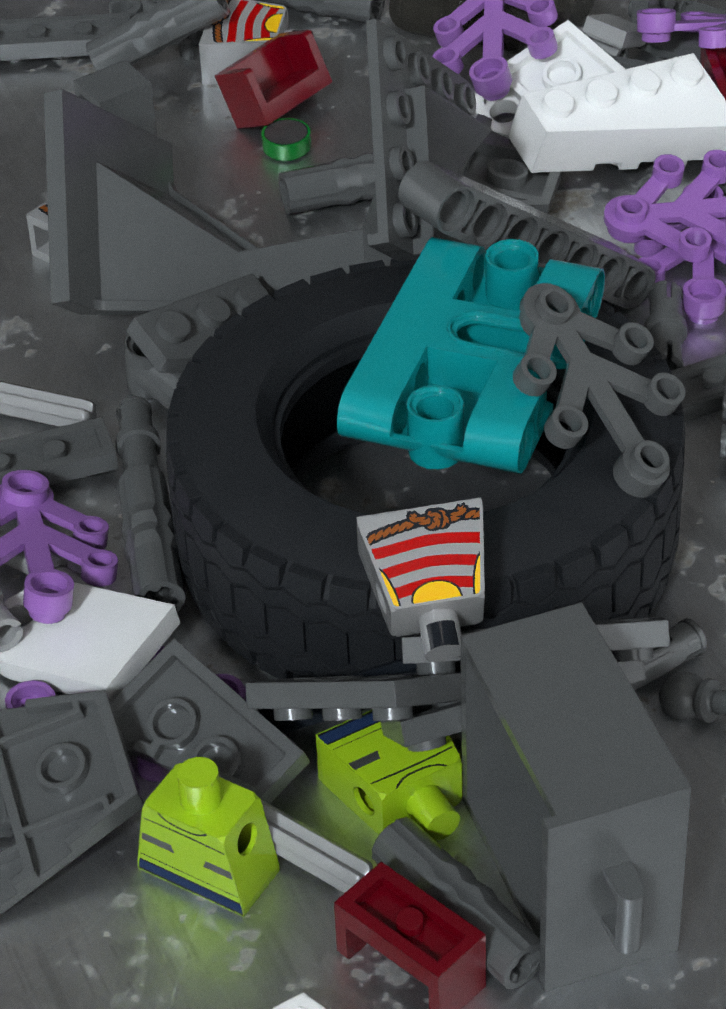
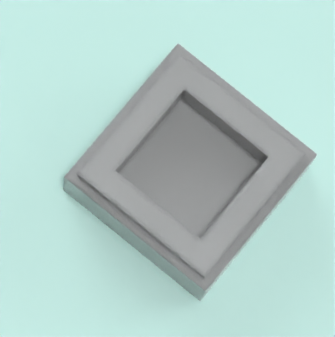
M611 13L588 15L586 17L582 32L591 38L618 49L641 47L646 43L642 41V33L637 32V24Z

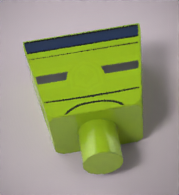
M372 710L363 713L361 719L348 720L316 734L318 778L378 835L389 824L404 817L412 818L435 841L445 839L456 830L460 822V815L454 807L462 800V762L449 735L446 736V744L439 748L420 752L409 751L407 747H403L383 735L381 722L373 721Z
M193 757L185 760L183 763L176 764L146 799L141 812L138 868L244 917L280 871L279 861L261 799L253 791L219 777L216 763L206 757Z

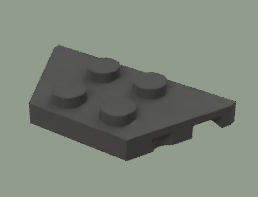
M477 114L476 119L491 128L492 119L485 115ZM492 130L458 172L462 176L547 214L550 212L564 173H531L511 140Z

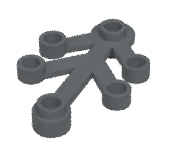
M540 283L530 287L520 302V323L530 338L524 357L513 371L514 384L526 395L536 397L544 394L555 380L557 374L556 367L550 359L554 345H556L567 366L555 410L544 424V432L547 439L553 445L563 449L572 448L580 441L588 429V420L582 412L587 395L621 451V455L613 465V476L616 483L624 492L631 496L647 498L655 493L668 478L670 473L669 455L657 442L643 439L614 391L643 403L649 411L656 415L668 416L675 411L685 398L683 384L677 377L669 373H658L652 379L646 378L590 353L583 341L586 340L612 351L613 355L624 364L637 365L643 361L654 344L650 331L643 325L628 322L618 329L580 312L576 300L559 286ZM627 340L633 342L637 348L630 345ZM528 370L536 372L541 379L532 376ZM658 390L664 392L669 399L663 397ZM559 421L569 425L572 431L563 428Z

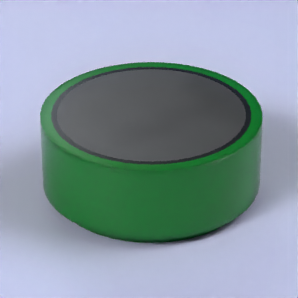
M295 118L276 119L262 129L263 151L267 156L275 160H296L306 155L311 149V130L308 124L302 120Z

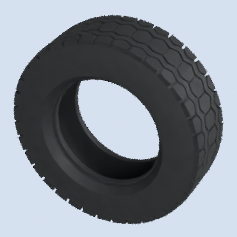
M390 259V267H385L383 260L349 265L348 274L342 267L310 276V284L301 279L275 290L274 298L268 294L243 308L241 315L236 313L216 329L214 337L209 336L192 356V362L188 361L176 383V389L173 392L167 417L166 466L175 541L187 587L199 611L223 641L227 640L229 647L252 665L258 662L260 670L277 679L345 676L402 658L401 636L397 637L390 634L358 552L356 517L370 514L360 513L332 504L310 492L300 481L313 466L327 457L351 446L366 442L342 437L338 434L337 414L341 396L417 260L397 261ZM602 301L596 319L618 329L625 323L631 322L619 311L614 313V307ZM627 340L630 345L637 348L633 342ZM585 341L590 353L646 378L652 379L658 373L672 374L666 360L662 359V354L654 344L641 363L627 365L620 362L613 355L612 351ZM556 369V378L547 389V401L553 403V411L557 404L566 369ZM658 390L663 397L669 399L664 392ZM614 391L643 439L657 442L669 455L670 473L668 478L655 493L647 498L631 496L624 492L616 483L613 476V465L621 455V451L587 395L582 412L588 420V429L574 447L563 449L553 445L547 439L543 430L531 457L540 462L549 471L551 477L537 491L510 504L483 512L485 582L483 621L474 625L460 627L461 630L491 628L581 602L593 621L645 618L652 613L664 592L665 586H667L679 543L686 436L682 403L672 414L659 416L649 411L643 403ZM559 421L563 428L572 431L569 425ZM456 661V671H461V661Z

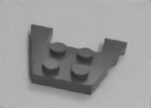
M105 690L26 699L25 707L0 709V786L16 841L14 846L0 851V915L132 817L144 805L113 703Z

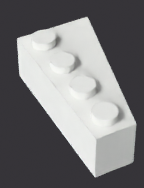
M694 53L522 94L508 137L531 173L592 171L595 164L605 163L616 165L619 170L638 169L640 162H654L658 156L664 154L679 157L686 166L688 161L703 160L704 155L711 150L726 151V100Z

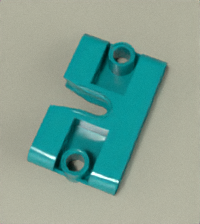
M431 237L343 391L337 414L338 434L342 437L408 450L410 459L418 466L426 469L438 470L449 468L461 461L518 474L523 473L543 433L544 424L553 411V403L547 401V390L540 396H529L522 393L513 381V371L524 357L530 338L520 323L521 299L526 291L536 284H553L566 290L576 300L580 312L596 318L604 294V269L549 259L544 268L539 267V253L536 247L520 239L501 240L485 250L484 246ZM554 345L550 359L556 369H566L567 363L557 346ZM528 370L532 376L541 379L536 372Z

